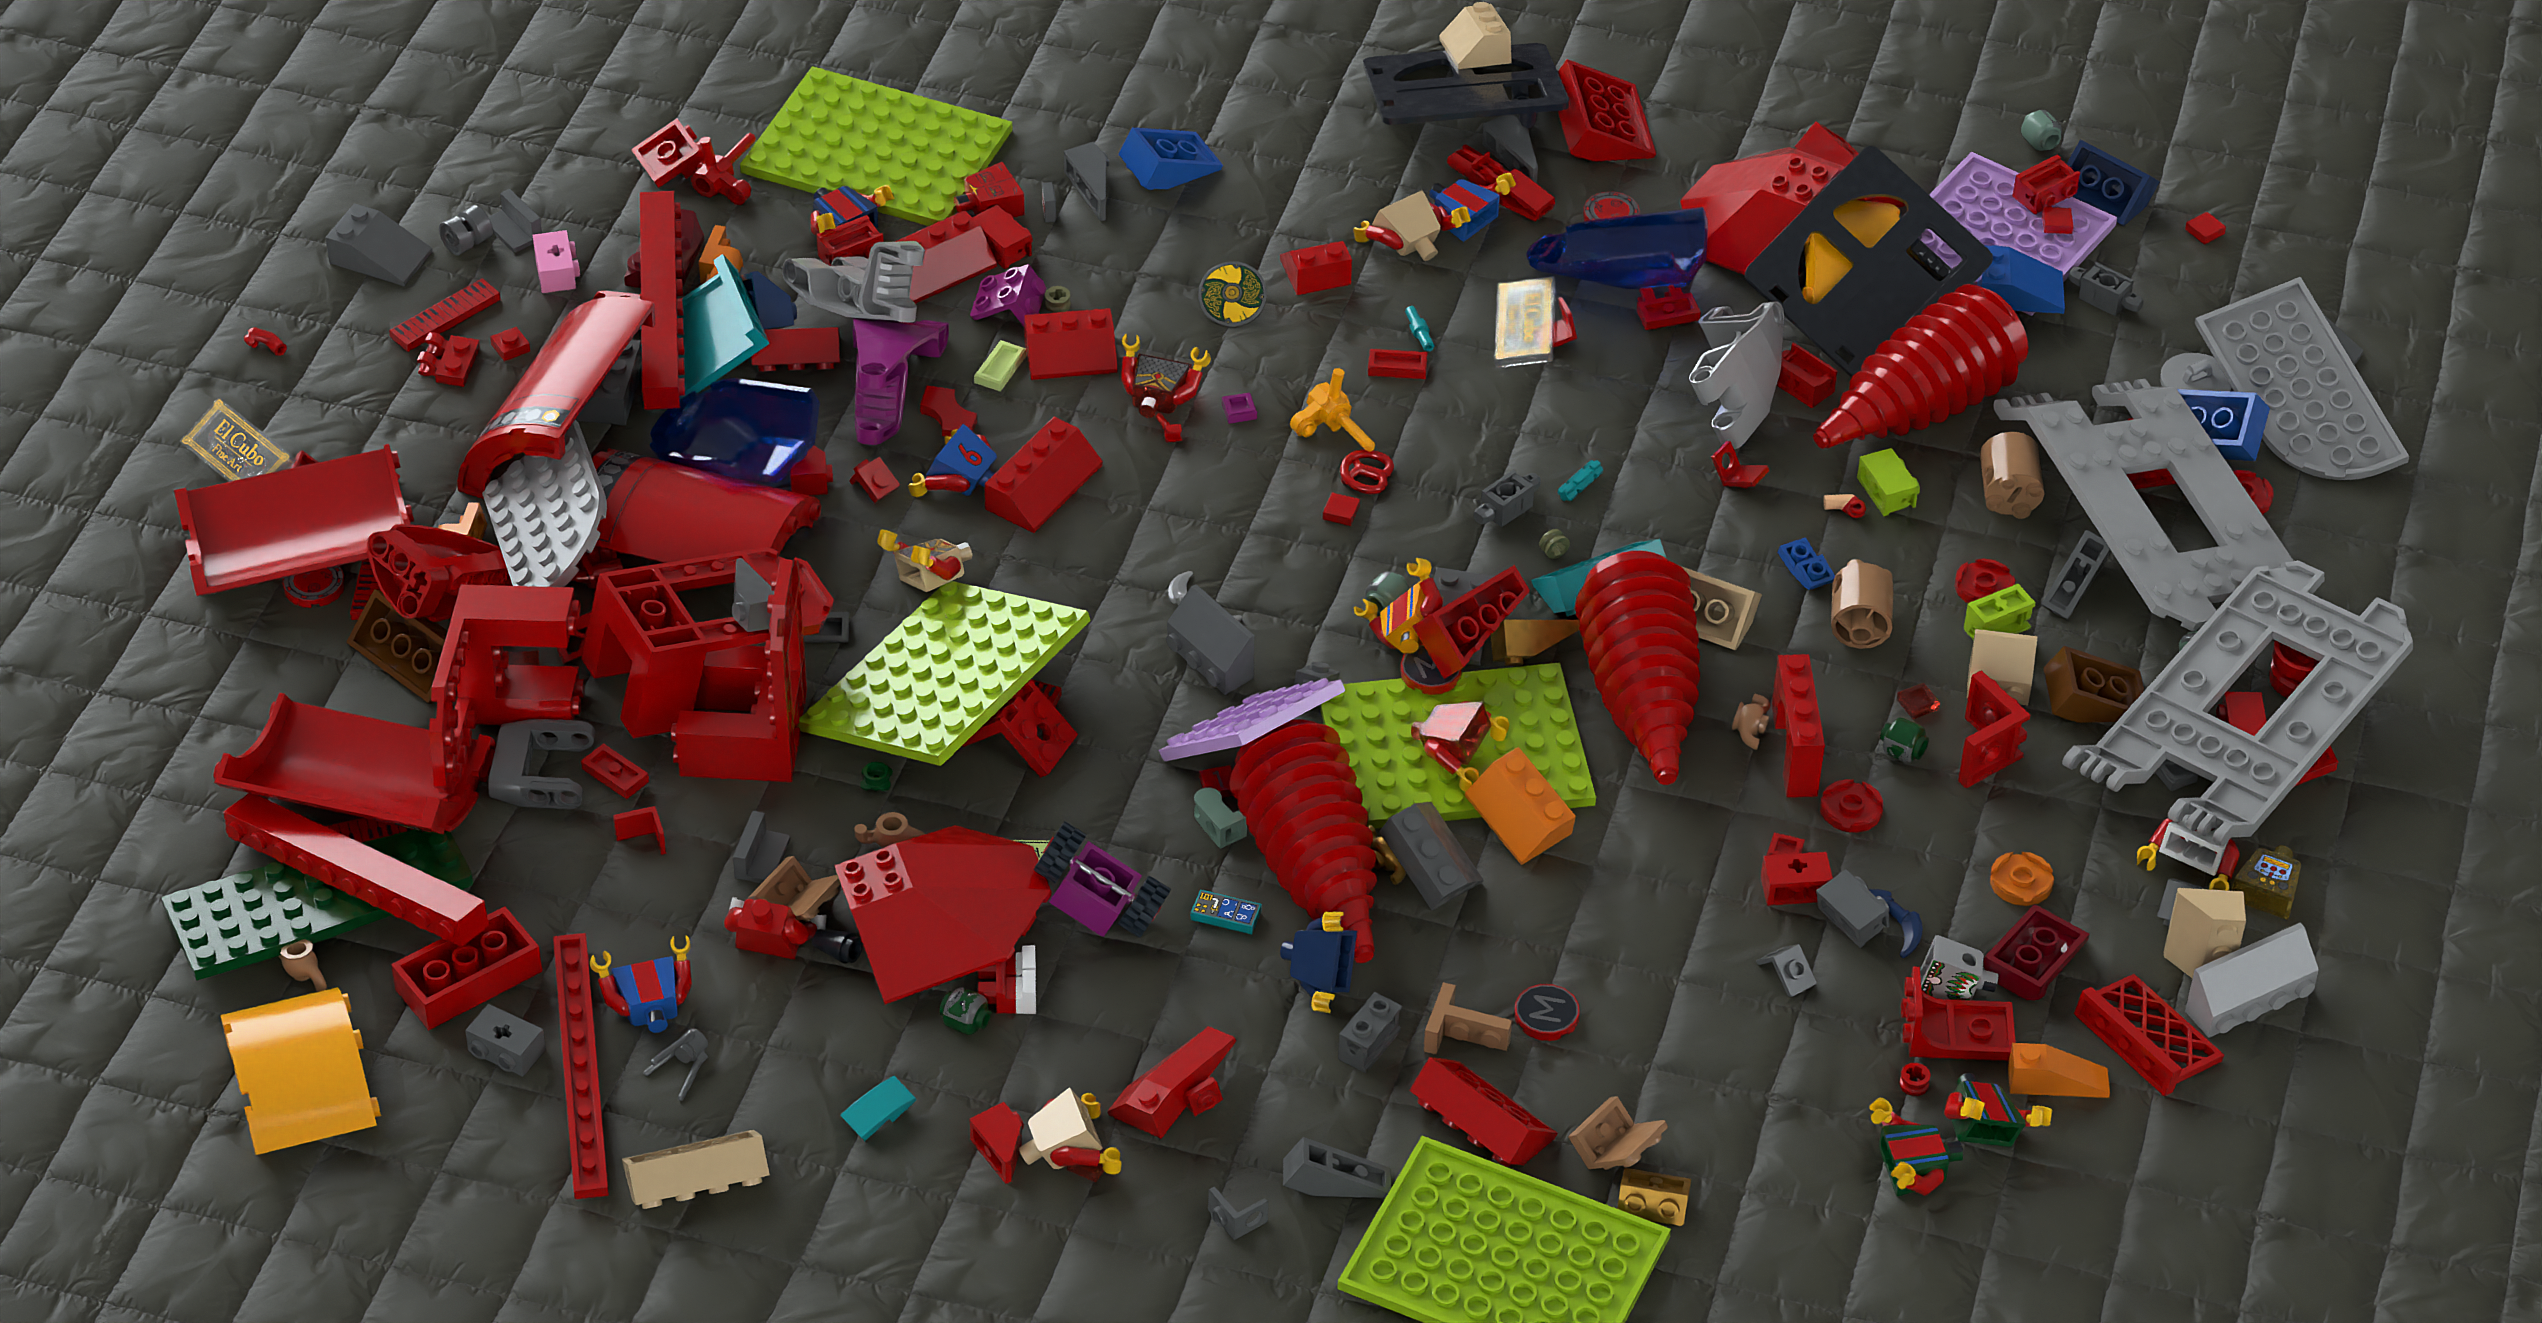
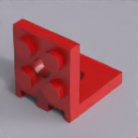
M1982 670L1971 677L1965 719L1978 730V732L1965 738L1958 782L1965 788L1976 784L2023 758L2024 753L2018 749V745L2026 741L2027 731L2021 726L2031 716L2020 706L2016 699L2010 697L1999 687L1995 680L1989 678Z
M1029 680L962 747L1001 732L1041 778L1051 772L1078 733L1033 681ZM1037 726L1043 732V740L1037 735Z

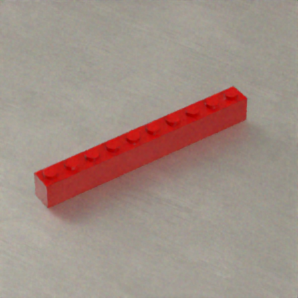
M674 191L640 192L641 299L654 302L655 309L654 327L641 325L642 391L645 410L680 408V396H685V379L679 378L680 375H685L684 358H679V355H685L684 338H679L680 335H684L683 318H678V316H684L683 298H678V296H683L682 279H677V277L683 276L682 259H677V257H682V242L677 240V238H682L681 221H676V219H682L681 202H675Z
M248 793L223 811L226 832L232 840L241 842L257 852H262L281 863L298 869L304 874L313 876L325 884L332 885L351 896L368 902L374 907L393 914L397 918L404 919L420 929H425L440 936L446 941L463 947L489 926L484 900L259 795Z

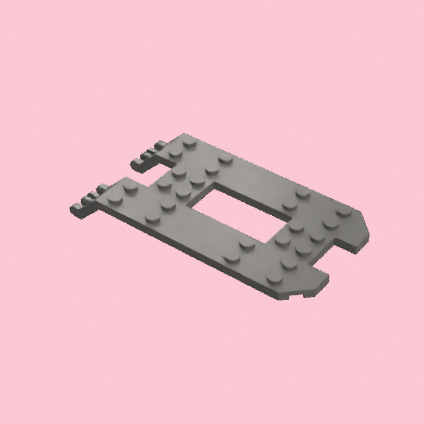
M2146 379L2135 380L2133 387L2129 381L2111 383L2109 389L2103 384L2093 386L2092 396L2099 406H2125L2134 419L2093 425L2077 401H2053L2049 393L2037 394L2035 401L2031 395H2025L2022 398L2020 396L2013 397L2010 404L2006 399L1994 401V410L2000 420L2027 421L2153 614L2161 618H2165L2166 615L2182 621L2180 626L2190 631H2195L2201 628L2216 612L2212 603L2226 601L2255 567L2268 565L2269 569L2285 567V562L2294 561L2175 386L2151 387ZM2167 468L2219 546L2178 553L2126 474Z
M2297 560L2285 562V567L2269 569L2268 565L2255 567L2096 745H2074L2064 756L2062 765L2073 770L2081 761H2085L2080 768L2081 775L2087 778L2091 776V780L2099 783L2106 775L2111 774L2106 782L2107 788L2118 792L2124 784L2145 783L2161 764L2168 759L2214 782L2201 798H2179L2170 808L2167 816L2168 819L2178 823L2182 821L2186 814H2190L2186 821V827L2192 831L2197 829V833L2202 836L2208 835L2212 828H2218L2213 834V841L2222 846L2231 837H2250L2413 650V640L2406 624L2404 609L2376 597L2367 609L2358 616L2313 595L2317 588L2325 581L2324 572ZM2272 639L2320 661L2255 736L2208 714V711Z

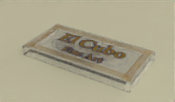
M1554 276L1498 283L1494 353L1496 367L1553 361L1556 294Z
M220 397L180 440L187 449L228 482L286 470L297 461L291 454Z

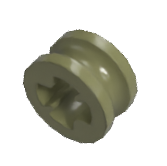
M1053 286L1046 290L1045 308L1051 313L1068 311L1071 307L1070 291L1062 286Z
M1552 529L1543 535L1539 546L1548 558L1557 559L1566 553L1570 542L1561 530Z

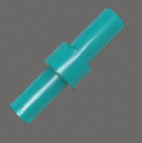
M1414 306L1407 307L1405 314L1411 323L1410 330L1413 336L1419 339L1425 351L1433 350L1435 345L1429 335L1430 329L1426 321L1420 318Z

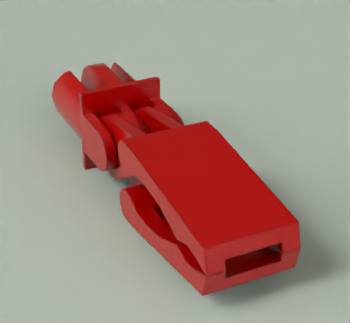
M1465 144L1447 158V164L1451 168L1469 178V182L1476 185L1488 186L1495 183L1500 175L1511 173L1516 185L1510 188L1508 194L1500 195L1499 204L1535 222L1555 206V197L1516 168L1510 172L1505 170L1500 163L1489 157V151L1483 155Z

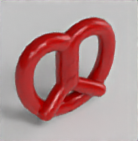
M1365 449L1353 451L1343 459L1340 465L1341 482L1361 493H1381L1387 487V477L1393 472L1394 463L1388 455L1373 450L1368 452ZM1370 458L1378 460L1385 465V468L1379 469L1365 465L1359 459ZM1352 463L1354 467L1349 471V467ZM1357 475H1362L1379 482L1377 485H1366L1353 478Z

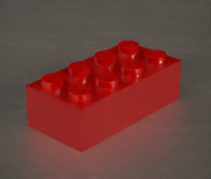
M506 906L487 915L489 926L463 947L441 938L391 964L395 990L428 1031L542 972L539 945Z

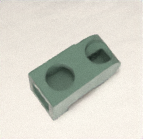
M1202 788L1194 795V802L1196 804L1194 817L1220 849L1247 836L1246 817L1242 815L1240 810L1233 813L1222 801V795L1218 790Z

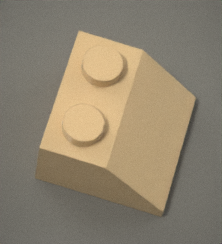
M1975 629L1968 670L1966 698L1969 695L1972 675L1982 670L1989 678L1995 680L1999 687L2010 697L2016 699L2020 705H2028L2033 679L2037 636Z

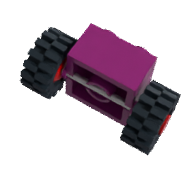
M1064 821L1056 835L1047 844L1042 852V857L1033 869L1051 882L1056 883L1069 864V871L1049 903L1102 937L1105 936L1124 905L1128 904L1129 906L1118 925L1140 938L1160 911L1161 905L1171 889L1149 875L1136 894L1133 890L1142 875L1089 841L1080 854L1074 856L1086 834Z

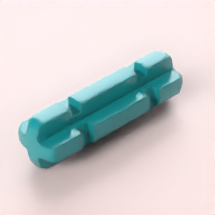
M1590 460L1575 473L1567 483H1564L1558 489L1560 499L1562 501H1572L1578 493H1581L1595 478L1603 473L1601 463L1598 460Z

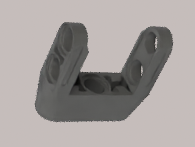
M535 718L501 724L489 776V797L520 807L575 809L579 807L583 796V789L579 784L569 778L528 776L534 749L581 752L593 745L595 728L584 721ZM552 732L556 735V737H547L544 736L542 733ZM576 733L584 734V735H586L588 738H587V739H579V738H576L575 736H573V734H576ZM530 790H540L545 794L537 795L531 793ZM569 791L574 793L576 796H565L561 792Z

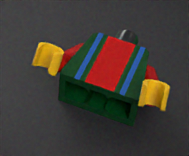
M1972 1073L1963 1074L1958 1078V1087L1954 1093L1948 1096L1944 1110L1945 1116L1952 1120L1958 1141L2005 1147L2013 1145L2024 1127L2050 1126L2052 1109L2044 1106H2033L2032 1110H2019L2002 1087L1997 1084L1980 1083Z
M1881 1097L1877 1098L1869 1106L1870 1110L1874 1111L1871 1114L1872 1122L1874 1124L1882 1122L1883 1125L1879 1150L1896 1196L1912 1192L1928 1195L1946 1181L1949 1162L1963 1160V1148L1960 1141L1943 1143L1939 1131L1934 1125H1921L1904 1120L1892 1112L1891 1104Z

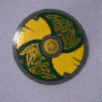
M1230 261L1216 265L1205 274L1199 285L1198 299L1202 311L1211 321L1226 327H1237L1251 322L1261 313L1266 303L1267 289L1263 277L1255 268L1246 263Z

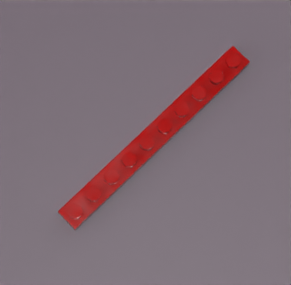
M586 933L553 936L575 1199L609 1196Z

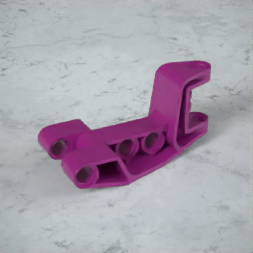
M853 318V346L858 349L854 416L858 442L867 445L881 444L899 431L902 424L908 377L907 360L910 355L940 358L948 343L949 323L930 320L910 323L894 320Z

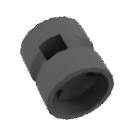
M477 205L468 207L458 213V216H453L440 223L438 227L444 245L451 253L457 256L473 248L474 244L478 245L493 235V227L487 214Z

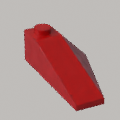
M1208 1026L1128 1085L1107 1111L1108 1115L1162 1139L1189 1104L1185 1093L1209 1078L1236 1043V1038Z

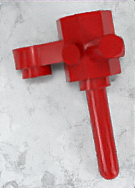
M752 133L746 134L725 156L714 154L710 137L701 138L699 142L704 159L697 165L696 173L691 177L693 188L701 196L711 198L713 195L720 193L728 197L734 204L742 205L751 196L752 189L747 181L743 179L737 180L733 177L734 170L732 164L755 142V135Z

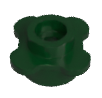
M871 762L862 768V775L864 777L860 782V787L863 790L887 791L891 788L889 778L893 775V771L890 767L882 762Z

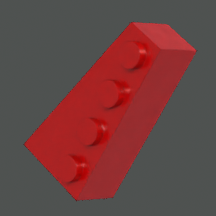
M1513 565L1412 626L1444 679L1465 667L1472 655L1484 645L1485 640L1498 629L1500 623L1506 616L1510 615L1530 592V589L1516 566Z

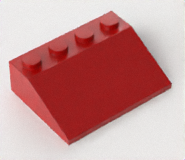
M1567 59L1559 69L1558 74L1569 97L1570 106L1568 109L1558 111L1569 152L1577 158H1585L1590 161L1654 158L1656 151L1636 85Z

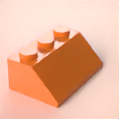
M1519 747L1494 761L1465 792V797L1521 865L1572 834L1576 818L1575 814Z

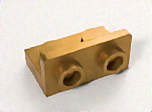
M1625 1168L1620 1185L1617 1209L1648 1221L1682 1226L1685 1221L1692 1179Z

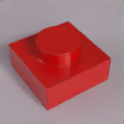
M517 326L490 336L491 345L504 362L530 352V343Z

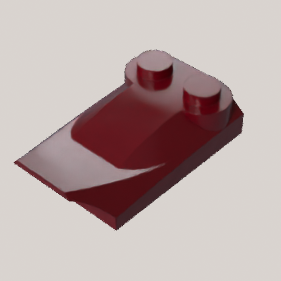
M681 209L682 219H676V221H681L682 238H677V240L682 242V257H677V259H682L683 276L677 277V279H682L684 286L704 241V233L698 223L696 213L692 210ZM640 245L636 253L627 259L628 270L624 276L625 286L641 288Z
M2034 904L1985 955L1983 967L1986 971L1998 973V985L2024 999L2039 1000L2045 996L2048 985L2089 940L2090 934Z

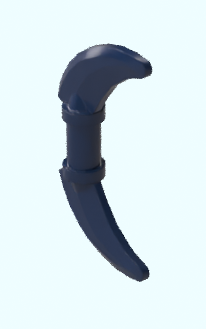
M1868 889L1875 897L1880 896L1886 901L1890 909L1889 914L1897 919V922L1902 926L1905 940L1900 956L1902 958L1907 957L1917 948L1922 938L1923 929L1919 914L1915 911L1905 910L1895 903L1889 891Z

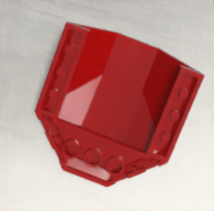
M1791 147L1712 165L1680 200L1692 255L1745 275L1747 267L1845 167ZM1869 197L1861 198L1860 200L1867 201Z
M954 825L901 841L834 865L884 1004L894 1002L1011 958L1015 952L1014 945L1020 936L1026 935L1037 918L1036 912L1042 902L1046 903L1052 895L1047 879L1033 870L1039 861L1033 846Z

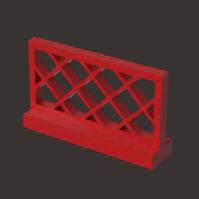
M2135 974L2129 975L2097 991L2089 987L2083 990L2080 995L2074 1015L2163 1096L2174 1092L2177 1083L2222 1062L2224 1054ZM2132 987L2141 997L2125 994L2124 990ZM2107 1000L2118 1002V1007H2113ZM2124 1003L2140 1006L2141 1012L2124 1009ZM2147 1008L2158 1010L2163 1017L2147 1014ZM2129 1020L2141 1022V1028L2134 1026ZM2147 1024L2163 1027V1033L2148 1030ZM2169 1028L2180 1030L2186 1037L2169 1034ZM2151 1040L2162 1042L2163 1048H2159ZM2169 1044L2186 1047V1053L2169 1050ZM2192 1049L2204 1051L2208 1057L2192 1055ZM2174 1061L2186 1063V1067L2182 1069Z

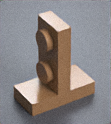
M1443 982L1425 1029L1424 1052L1437 1054L1444 1035L1457 1040H1464L1489 1048L1507 1051L1511 1040L1512 1020L1455 1006L1456 985Z

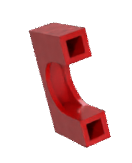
M1809 654L1778 655L1772 713L1775 729H1786V753L1783 768L1786 798L1818 797L1825 743Z

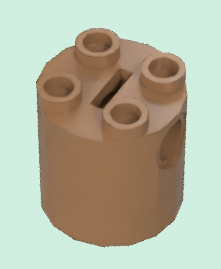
M2019 432L2000 433L1989 438L1983 444L1980 451L1986 506L1990 511L2000 514H2011L2018 519L2026 518L2042 502L2045 495L2038 444L2032 437Z
M1854 559L1849 561L1847 566L1835 575L1832 583L1831 628L1833 635L1839 642L1849 647L1863 649L1880 645L1890 637L1893 628L1894 586L1893 576L1889 570Z

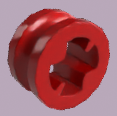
M1920 1063L1905 1065L1902 1068L1899 1082L1902 1091L1912 1096L1925 1094L1928 1091L1931 1078L1929 1069ZM1913 1077L1919 1078L1917 1082L1912 1081Z

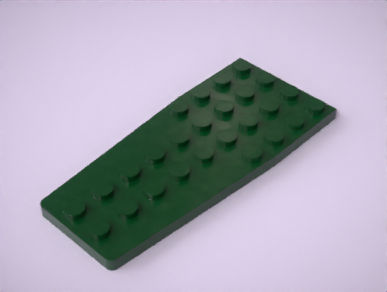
M414 829L361 842L461 890L473 885L472 872L450 831L444 830V834ZM272 862L264 867L242 871L233 876L209 881L203 885L179 890L161 897L164 910L196 981L281 955L282 947L306 939L314 944L393 915L281 862Z

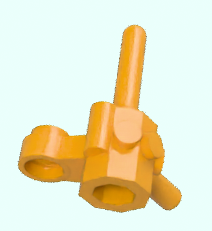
M1335 368L1330 384L1327 382L1318 384L1309 392L1306 402L1309 406L1292 417L1290 427L1299 436L1309 437L1316 431L1317 426L1323 422L1333 432L1339 430L1342 426L1366 451H1373L1375 443L1350 418L1352 406L1348 396L1341 390L1345 372L1340 368Z

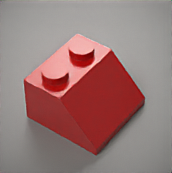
M1344 241L1280 254V261L1297 295L1351 285L1352 258Z

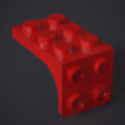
M1912 967L1911 977H1905L1904 993L1907 998H1902L1901 1018H1906L1907 1023L1903 1024V1043L1909 1044V1057L2009 1061L2012 1043H2016L2012 1002L1948 1000L1932 997L1921 989L1920 967Z

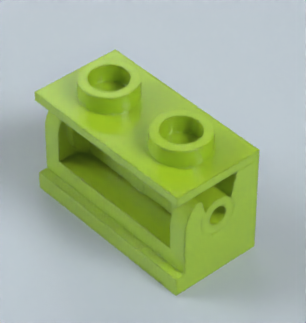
M1892 448L1860 456L1857 479L1883 516L1904 509L1909 505L1912 508L1916 507L1917 494L1920 492L1919 483L1915 477L1911 476L1906 469L1903 459L1898 458Z
M2019 584L2013 585L1968 603L1964 630L1973 641L1975 629L2013 634L2021 633L2031 629V625L2026 620L2031 618L2032 609L2035 607L2036 602Z

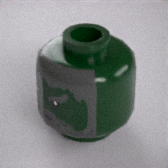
M1901 717L1895 719L1891 724L1886 723L1880 734L1884 752L1906 763H1911L1915 759H1921L1929 743V737L1926 736L1923 726Z
M963 987L957 988L953 992L949 991L943 998L940 1006V1015L943 1016L944 1024L966 1035H973L979 1028L984 1029L991 1017L986 997Z

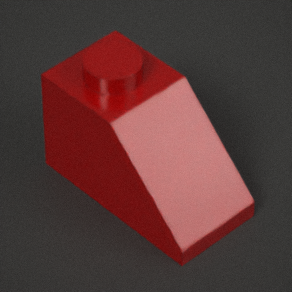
M789 434L792 492L804 495H827V482H833L832 464L826 465V453L798 435Z
M1002 1102L969 1119L970 1140L1004 1183L1007 1184L1012 1181L1020 1154L1019 1147L1022 1146V1129H1024V1124L1020 1115L1016 1111L1012 1112L1005 1102Z

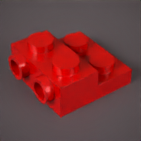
M677 118L631 149L658 188L680 173L687 179L696 173L697 165L704 159L700 142H694L697 136L689 125L683 127Z

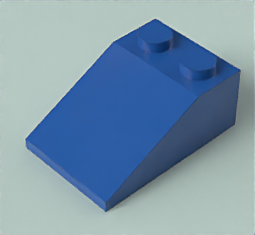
M1132 127L1119 152V156L1126 163V167L1135 174L1140 184L1149 190L1170 189L1217 172L1223 167V164L1201 137L1192 131Z
M1984 245L1991 251L1993 261L1989 268L1977 279L1978 286L2000 295L2014 311L2064 314L2063 271L2011 247Z
M2177 389L2224 459L2256 461L2270 410L2269 406L2257 393Z

